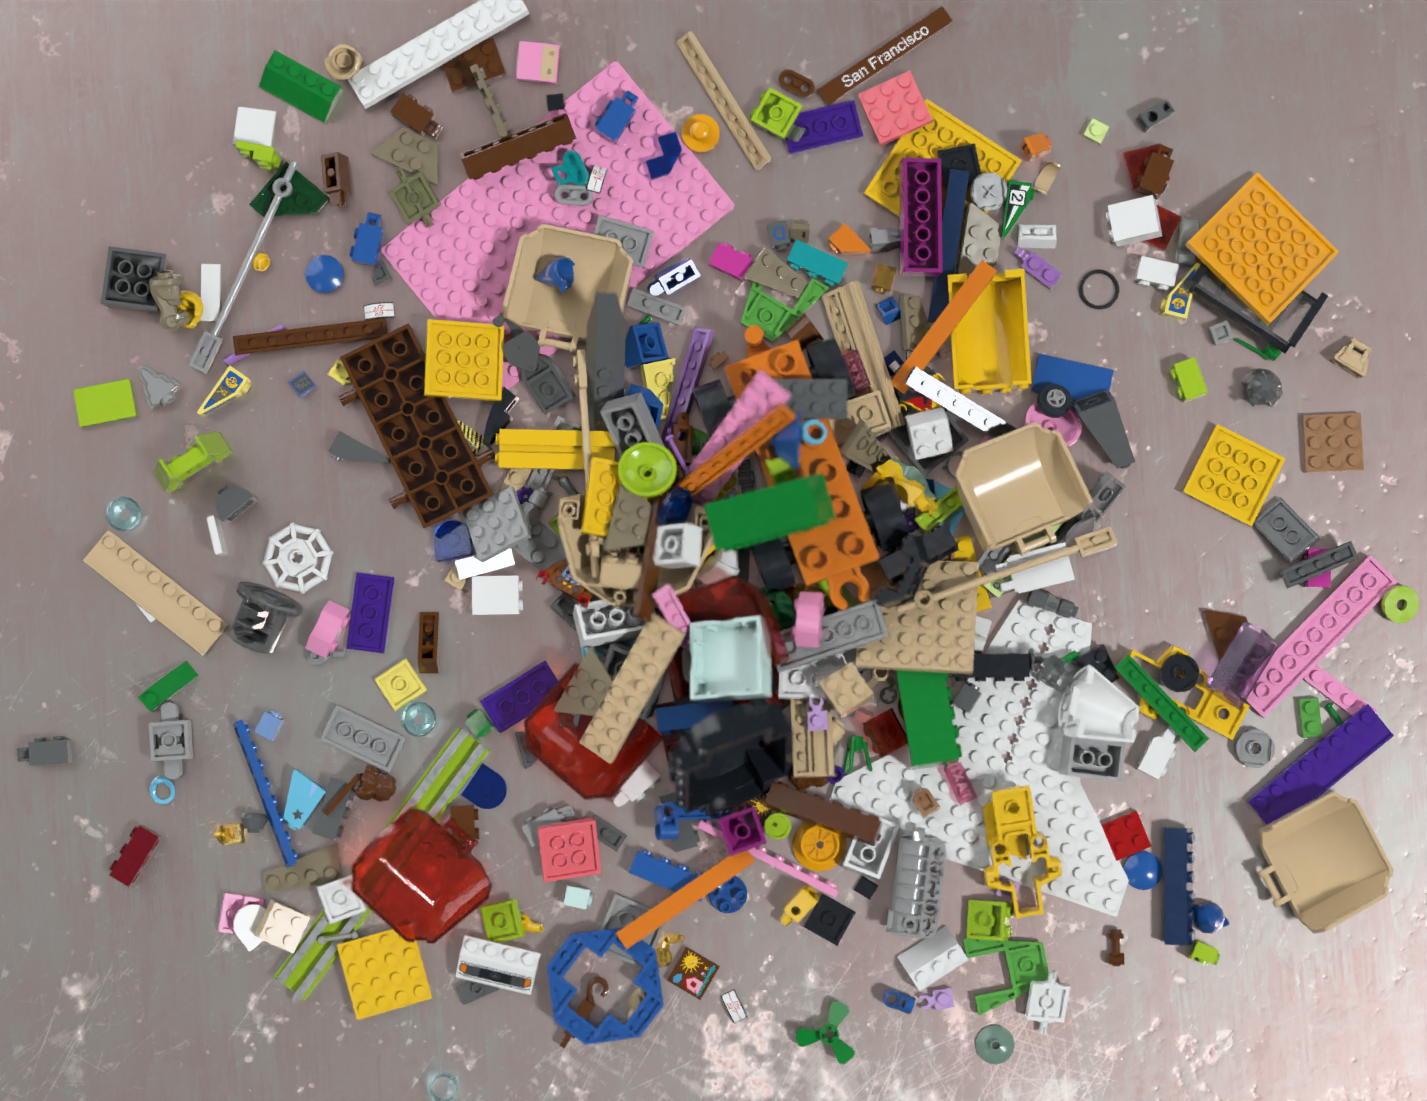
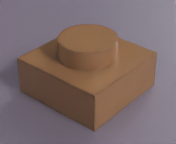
M725 351L721 354L717 352L710 358L712 361L710 367L716 371L729 359V356Z

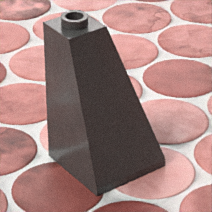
M1108 389L1072 402L1079 417L1116 468H1127L1131 463L1135 462L1116 401Z

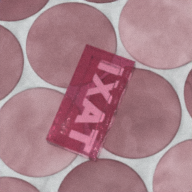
M852 350L843 355L855 393L871 385L858 350Z
M961 762L943 770L959 805L977 798Z

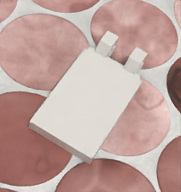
M1066 543L1028 551L1027 554L1022 556L1020 554L1009 556L1006 563L995 566L996 572L1067 548ZM1069 555L1012 574V581L1000 584L1001 592L1014 589L1015 592L1021 594L1073 581L1075 578Z

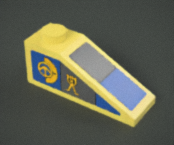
M1196 263L1174 287L1166 299L1162 300L1160 310H1163L1162 316L1180 321L1187 319L1193 295L1188 292L1193 284L1190 280L1200 267V263Z
M229 365L197 413L205 416L240 397L242 393L246 394L251 387V384H249L251 380Z

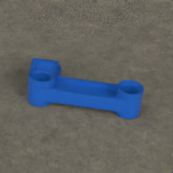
M677 802L659 804L654 811L655 837L657 840H676L679 836L678 820L720 819L730 815L732 809L730 807L723 810L722 814L717 812L706 816L704 810L701 811L700 809L685 814L683 808L678 807ZM664 807L668 809V816H665L663 813Z

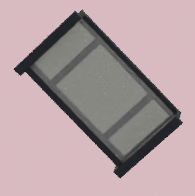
M1203 262L1190 281L1193 284L1188 291L1284 354H1286L1291 346L1295 348L1328 298V295L1322 292L1318 299L1302 290L1267 326Z

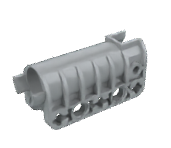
M913 826L912 835H902L899 838L892 903L888 909L886 932L926 939L936 935L946 862V846L941 839L925 837V828ZM939 847V848H940L939 851H938V857H939V858H936L934 853H935V851H936V848ZM934 866L940 868L937 872L930 870ZM931 880L935 881V887L933 890L934 896L930 895V889L932 887ZM928 905L935 906L932 910L926 909ZM926 918L930 919L931 922L929 928H925L927 926Z

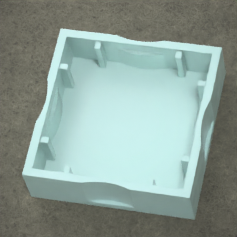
M762 616L735 618L729 621L713 620L690 623V652L692 657L690 700L707 703L771 697L770 619Z

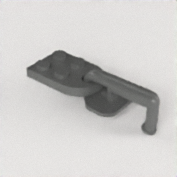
M503 312L495 317L492 321L494 326L502 327L505 321L515 337L504 344L503 354L510 365L521 368L522 379L544 415L576 396L555 361L545 354H539L540 346L534 336L529 332H524L521 327L504 318Z
M1106 471L1104 475L1100 476L1093 489L1088 491L1093 500L1090 507L1064 522L1055 533L1056 542L1052 544L1047 543L1044 547L1064 542L1069 547L1074 546L1075 538L1093 532L1094 524L1102 518L1127 486Z

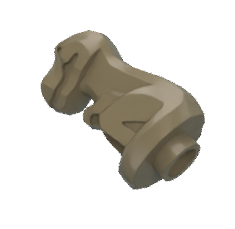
M172 270L157 272V276L149 281V289L160 310V325L167 330L177 331L179 327L189 323L190 316L186 310L177 311V306L183 303L179 298V285L184 279L182 274H173Z

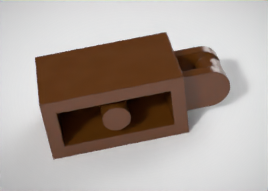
M402 94L391 109V115L419 135L424 136L427 133L436 139L443 127L434 121L436 119L433 114L434 111L427 105L423 107L417 103L418 99L411 94L408 96ZM431 124L435 126L432 131L428 130Z
M1161 144L1157 153L1153 152L1150 157H1146L1142 166L1145 168L1143 175L1139 174L1135 183L1138 185L1137 192L1146 196L1153 195L1158 200L1174 163V160L1170 159L1173 152L1172 148ZM1160 153L1166 154L1167 157L1160 155Z
M339 152L321 155L323 192L329 195L332 205L342 208L346 204V195L351 194L349 159Z
M475 805L450 806L452 845L458 846V858L472 857V844H476L477 840L480 839V828H476V820H479V809H475ZM468 844V850H462L461 845Z

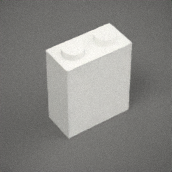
M1153 195L1108 205L1109 212L1106 213L1108 224L1111 223L1112 230H1109L1110 239L1118 247L1162 236L1157 204Z
M518 575L472 576V615H520V610H523V599H520L519 591H523V580H519Z

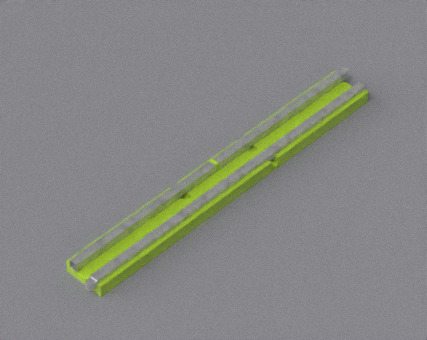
M465 726L463 729L458 728L350 873V875H355L367 911L330 924L324 909L298 943L294 953L290 954L273 977L280 984H284L295 992L292 999L293 1003L298 1002L300 999H307L338 957L337 944L350 941L351 939L332 940L320 944L318 938L321 936L326 938L346 935L358 930L490 751L468 735L470 731L468 726Z

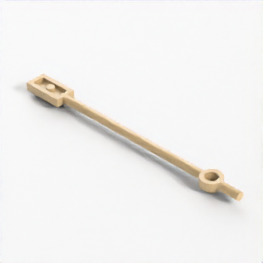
M577 350L576 355L572 357L573 368H576L577 375H574V386H578L580 399L585 484L587 490L591 460L585 350ZM589 535V544H586V555H590L592 578L598 579L600 578L599 543L597 536Z
M1111 526L1075 538L1074 546L933 594L927 590H921L916 593L914 600L897 605L895 608L897 613L913 608L927 611L932 608L936 600L1077 552L1083 558L1115 547L1118 542ZM921 600H926L927 603H926V604H922L920 601H921Z

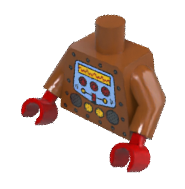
M560 560L550 565L547 569L539 571L536 580L539 577L543 578L542 585H545L548 580L551 586L575 599L577 606H579V603H585L584 609L588 608L589 601L594 593L572 578L568 560Z

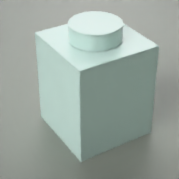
M567 885L563 905L587 909V905L591 906L593 894H590L591 889Z

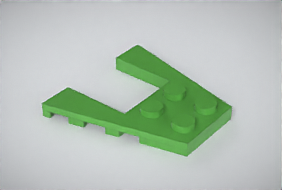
M812 278L794 309H791L761 291L762 285L753 282L740 324L747 328L753 325L759 326L763 330V337L774 343L829 287Z
M963 938L967 958L1005 951L1012 988L975 995L978 1015H982L1007 1001L1029 992L1031 981L1048 980L1049 970L1043 942Z

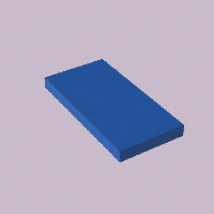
M1038 354L1030 392L1040 393L1045 386L1058 384L1069 391L1072 401H1076L1106 389L1110 390L1114 370Z

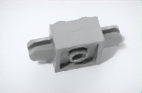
M167 702L160 707L161 722L149 723L151 762L163 761L165 777L177 779L183 774L182 759H193L191 720H180L178 705Z

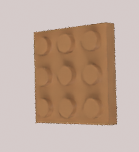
M1361 413L1302 416L1305 473L1364 470Z

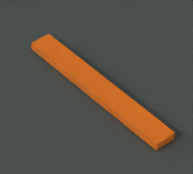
M980 261L891 380L893 387L904 395L911 387L904 382L913 366L924 371L998 272L985 261Z
M783 402L674 485L671 492L682 502L686 503L796 418V414Z
M748 850L728 856L616 933L625 948L628 949L750 866L755 860Z

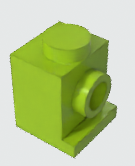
M780 457L773 461H770V459L766 460L768 472L775 485L797 477L796 468H793Z
M1194 940L1188 958L1194 960L1197 957L1196 961L1206 966L1208 962L1216 965L1220 954H1218V949Z

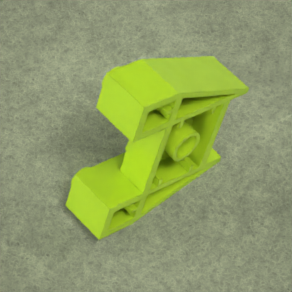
M219 431L194 436L199 445H192L186 450L187 453L182 456L177 455L170 459V462L162 458L158 459L153 473L165 492H172L184 484L183 480L213 461L218 463L233 453Z

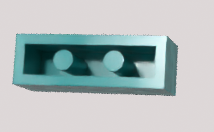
M797 239L786 261L793 270L799 271L801 269L807 272V276L814 279L817 277L823 279V283L834 287V285L839 286L848 266L847 262Z

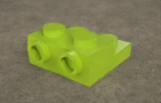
M769 88L767 92L764 91L759 99L761 103L758 108L755 107L750 114L751 123L784 140L801 112L803 105Z
M240 140L236 141L235 148L243 155V158L254 160L260 166V169L271 171V168H280L282 158L279 157L280 154L275 147Z
M968 900L966 939L1008 941V937L1012 936V926H1009V918L1013 916V907L1010 906V902Z

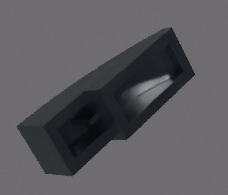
M505 387L502 390L501 401H495L487 419L483 444L488 448L496 441V433L499 434L500 429H505L513 420L508 413L519 400L517 396Z

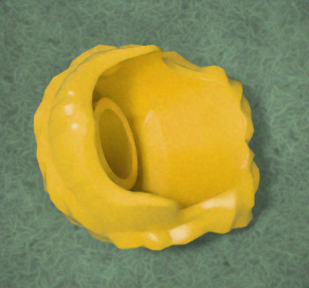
M182 290L179 298L183 303L177 306V311H188L190 321L184 327L193 329L201 320L204 305L196 293Z

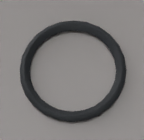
M1093 270L1087 273L1080 282V297L1087 306L1093 309H1106L1112 306L1118 298V281L1108 271ZM1093 274H1105L1115 284V295L1105 305H1093L1084 296V283Z

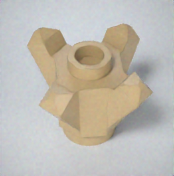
M869 669L871 670L872 678L867 685L870 690L878 682H886L890 687L896 684V681L890 676V670Z

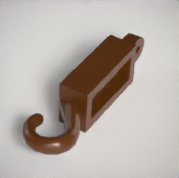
M681 412L676 418V424L671 427V434L674 436L673 441L686 466H689L691 464L693 426H689L688 414ZM678 432L686 433L685 441L678 440ZM670 445V452L675 459L677 467L676 485L685 478V472Z
M594 977L588 982L587 998L583 999L576 1011L585 1020L595 1006L593 985L595 983L603 985L602 997H605L609 991V985L604 978ZM566 1030L564 1031L566 1036L560 1044V1046L564 1049L568 1044L569 1040L571 1039V1037L575 1039V1037Z

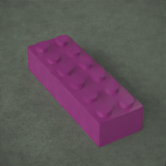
M903 158L899 162L900 276L938 277L942 273L941 159Z

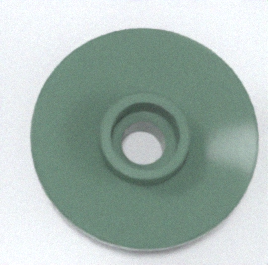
M991 1025L985 1027L978 1034L976 1050L985 1062L1000 1064L1011 1057L1014 1051V1039L1006 1028L999 1025ZM994 1042L999 1043V1047L997 1049H994L992 1047V1044Z

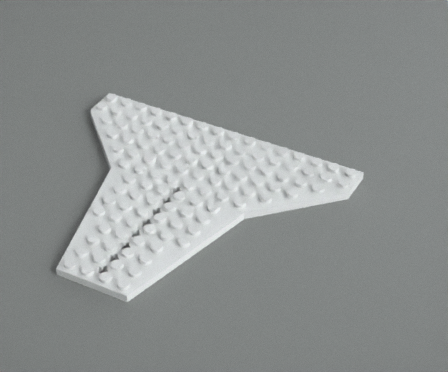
M1018 599L984 654H1028V650L1032 648L1034 656H1042V658H1049L1053 654L1058 658H1062L1073 650L1080 656L1090 650L1092 624L1073 617L1065 618L1057 615L1056 612L1046 611L1035 605L1032 608L1027 606L1026 601ZM1050 624L1052 629H1054V633L1046 635L1044 627H1048ZM1044 642L1048 651L1040 653L1038 645H1042ZM1071 661L1064 665L1065 673L1057 681V684L1062 687L1061 691L1047 686L1040 680L1041 677L1051 678L1050 675L1044 674L1043 662L1040 664L1042 669H1038L1037 672H1030V677H1025V681H1013V677H1006V681H994V678H986V681H975V678H968L965 683L969 685L971 682L980 688L979 692L982 695L970 714L955 704H951V706H954L955 719L952 720L953 725H957L959 734L956 744L961 745L962 757L959 758L958 763L912 770L907 745L871 763V772L868 769V765L846 775L840 782L834 785L829 802L837 801L847 809L851 807L861 811V814L865 811L900 825L894 839L895 842L899 843V838L902 835H912L913 826L925 828V837L938 838L944 841L946 859L983 872L984 868L992 865L990 847L986 845L982 806L992 801L991 791L1012 788L1015 785H1030L1036 829L1044 834L1048 842L1049 855L1058 856L1062 868L1061 877L1041 886V891L1115 917L1118 915L1129 880L1119 860L1116 861L1101 823L1080 783V777L1058 774L1063 735H1065L1058 722L1059 705L1067 685H1072L1075 680L1073 678L1074 675L1081 670L1079 667L1074 666ZM1033 679L1036 687H1032L1029 690L1026 681ZM1027 697L1030 705L1022 708V704L1019 703L1020 699L1023 700ZM1020 715L1024 723L1016 726V722L1013 721L1014 717L1018 718ZM1014 733L1018 741L1011 745L1007 737L1012 736ZM1009 752L1012 759L1005 763L1001 755ZM958 766H959V768H960V769H958V770H956V771H954V772H951V771H950L951 769H953V768H955V767H958ZM961 771L962 774L960 776H963L964 779L959 778L958 781L955 782L956 777H953V775H958ZM967 783L968 786L960 793V787L957 784ZM919 788L929 789L940 806L939 810L924 819L912 802L913 795ZM970 789L973 797L969 795L963 798L962 795L968 793L967 790ZM1025 833L1027 859L1024 860L1010 854L1012 866L1007 867L1005 863L1000 864L998 868L1000 876L998 877L1004 876L1021 883V885L1035 889L1033 876L1037 875V877H1040L1046 873L1044 857H1039L1037 862L1032 863L1027 833ZM1036 838L1033 844L1039 845L1042 842V838ZM939 847L936 848L934 853L936 856H938Z

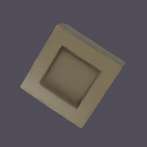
M793 220L790 227V241H796L797 239L801 242H809L810 224H808L807 220H804V224Z

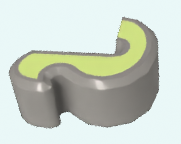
M1180 219V235L1175 256L1176 264L1195 265L1197 257L1185 244L1201 229L1199 220Z

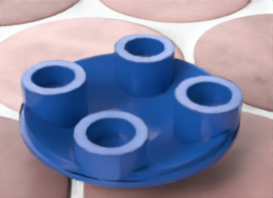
M317 256L306 267V281L317 292L328 293L334 291L342 284V265L332 256Z
M1140 851L1132 854L1127 859L1123 868L1129 880L1128 883L1139 890L1153 888L1162 877L1161 862L1150 852Z
M733 876L711 891L709 899L713 907L718 911L733 913L744 906L747 900V888L740 878Z

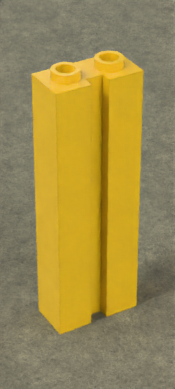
M500 429L499 434L496 433V445H500L499 453L495 454V464H499L500 469L585 471L582 431ZM590 431L591 458L597 457L615 461L616 446L609 431Z

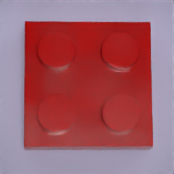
M1137 811L1101 825L1116 861L1152 847Z

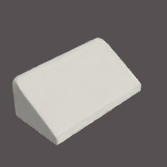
M1018 224L1017 247L1054 249L1056 247V225Z

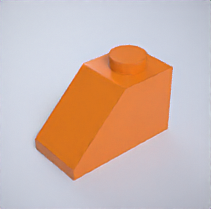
M1043 132L1025 137L1020 146L1027 161L1031 162L1049 153L1052 144L1049 137L1044 136Z
M846 223L828 238V247L835 254L838 252L840 255L868 256L871 253V249Z

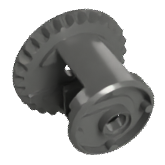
M239 582L236 591L243 600L230 629L229 636L237 644L252 651L264 654L272 653L276 648L288 617L300 616L303 608L291 597L270 587L252 582ZM270 613L277 616L273 624L271 622L267 624V627L271 629L268 635L257 629L263 628Z

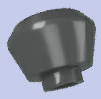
M243 813L241 816L243 828L247 829V833H259V829H263L267 821L266 815Z

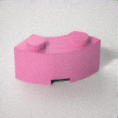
M800 592L798 599H795L794 602L797 618L796 626L792 629V638H795V643L798 647L819 648L822 635L821 618L824 613L823 593Z
M329 600L309 636L305 649L324 658H327L330 652L334 653L338 645L336 640L342 628H346L350 621V618L347 617L350 609Z

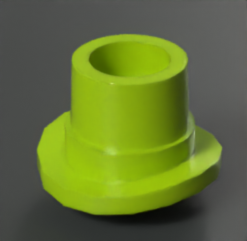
M774 813L766 819L765 831L770 838L781 840L790 833L791 822L786 815Z

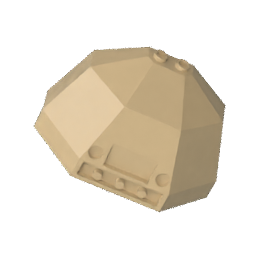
M586 493L560 498L558 526L572 578L614 607L632 606L634 608L638 588L601 585L600 578H592L590 555H586V544H589V534L581 533ZM673 497L668 525L688 523L702 527L700 566L675 569L660 567L656 592L668 584L675 595L690 589L713 543L705 508L688 501L684 503L678 497ZM597 536L600 571L602 551L606 538ZM645 546L613 549L621 554L635 552L637 555H640L642 569Z

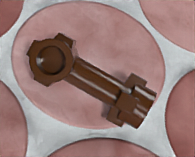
M1111 929L1109 939H1112V953H1109V965H1124V953H1120V939H1123L1122 930Z

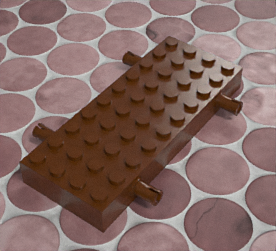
M408 323L340 357L354 386L352 390L338 395L343 407L357 399L361 400L404 487L403 492L388 498L390 503H392L391 506L393 509H396L407 502L412 503L423 528L428 530L494 496L481 468L482 465L495 459V453L490 448L478 455L474 454L447 398L424 396L426 352H423L412 327Z

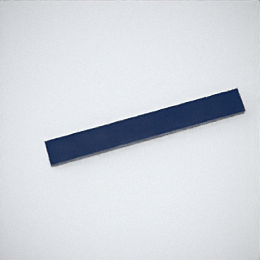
M950 169L942 222V273L938 277H934L928 321L935 322L949 304L948 275H953L955 272L969 171Z

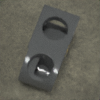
M1168 99L1140 113L1136 121L1143 132L1146 133L1173 115L1175 110Z

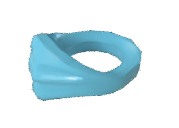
M809 419L800 424V438L807 444L818 445L825 440L827 430L820 421ZM808 426H819L822 430L821 438L818 440L811 438L807 434Z
M160 775L151 782L149 791L155 802L167 804L173 800L175 786L172 780ZM165 783L169 786L171 790L169 798L161 799L157 796V784Z

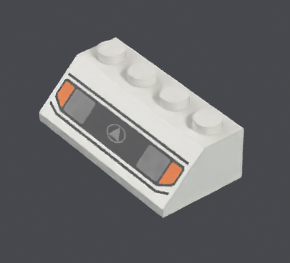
M465 936L455 978L531 996L540 961V953Z

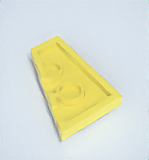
M676 358L640 365L643 387L650 389L664 404L661 420L667 418L671 406V382L674 381L672 371Z

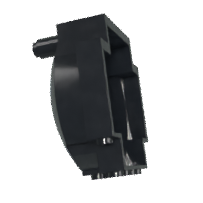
M766 697L749 699L751 704L734 706L718 711L694 725L678 741L673 751L669 752V761L667 763L670 771H668V777L676 785V792L678 794L676 802L679 808H683L685 814L700 809L701 811L704 810L706 816H710L767 794L770 790L771 781L792 774L794 730L777 701L769 704Z

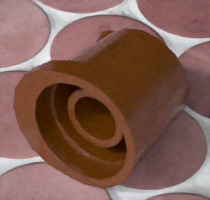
M805 313L785 330L793 341L798 340L802 351L815 340H824Z

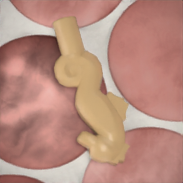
M639 986L635 988L633 995L627 999L630 1006H632V1009L627 1014V1019L631 1017L640 1005L642 998L646 997V992Z

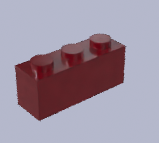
M144 825L134 827L130 833L131 840L128 844L125 843L119 852L121 854L118 861L114 860L109 868L111 870L109 876L127 887L133 886L162 838L161 835Z

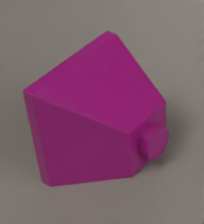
M755 807L718 819L730 856L767 844Z

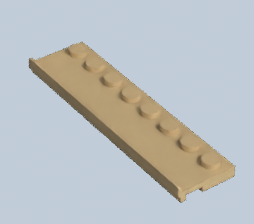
M859 281L849 282L843 287L822 295L836 342L853 383L856 398L880 390L892 427L874 433V437L905 425ZM848 357L849 359L855 357V360L851 361V365L849 366L846 358ZM857 362V368H859L860 371L852 372L851 368ZM861 372L860 377H862L863 380L859 379L856 384V378H854L853 376H858ZM863 382H865V385H864V386H862V387H860V388L857 387L858 385H860V384H862Z
M110 530L103 535L82 560L202 656L207 653L212 644L216 642L229 626Z
M790 699L791 725L794 730V778L834 777L832 709L828 700H824V704L821 709H827L828 730L809 731L807 710H813L809 704V699ZM813 700L814 704H818L820 702V700Z

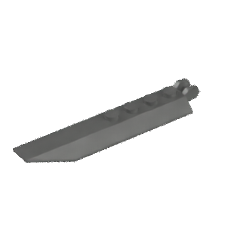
M597 292L587 322L586 373L589 431H609L600 411L607 401L624 397L626 324L617 293Z

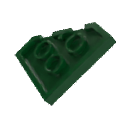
M288 162L281 166L249 204L264 218L275 196L273 183L278 178L284 177L289 166ZM295 170L290 180L293 191L290 196L282 198L274 217L319 213L330 198L300 172ZM286 185L281 186L280 190L282 192L286 190Z

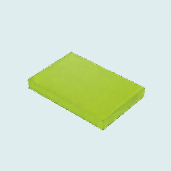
M131 379L73 389L80 427L137 417Z

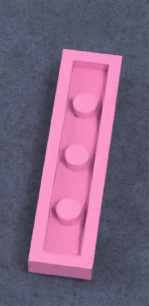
M666 584L652 596L665 620L686 633L680 643V646L684 648L690 644L691 622L674 591Z
M1317 664L1303 678L1304 681L1351 716L1367 703ZM1369 704L1374 712H1376V709Z

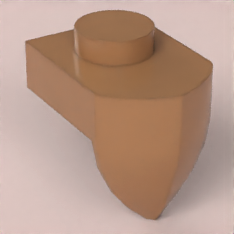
M919 788L915 791L912 802L923 819L940 809L939 804L929 789Z

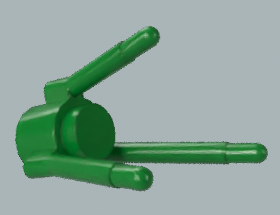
M1260 319L1257 320L1259 324L1267 328ZM1234 338V341L1263 356L1266 360L1270 358L1274 361L1282 353L1266 341H1264L1267 344L1264 347L1266 352H1263L1238 338Z
M862 736L848 737L843 774L845 776L847 775L848 764L849 773H852L854 753H861L862 749L864 750L868 769L870 772L872 771L868 753V742H864V737Z

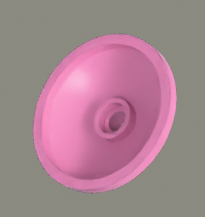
M1037 402L1030 406L1025 417L1026 426L1035 422L1040 424L1041 427L1060 432L1067 447L1073 445L1078 440L1082 431L1080 417L1072 407L1064 416L1050 418L1040 411Z

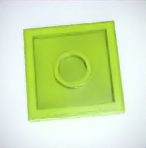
M517 898L480 906L487 941L498 943L525 937Z

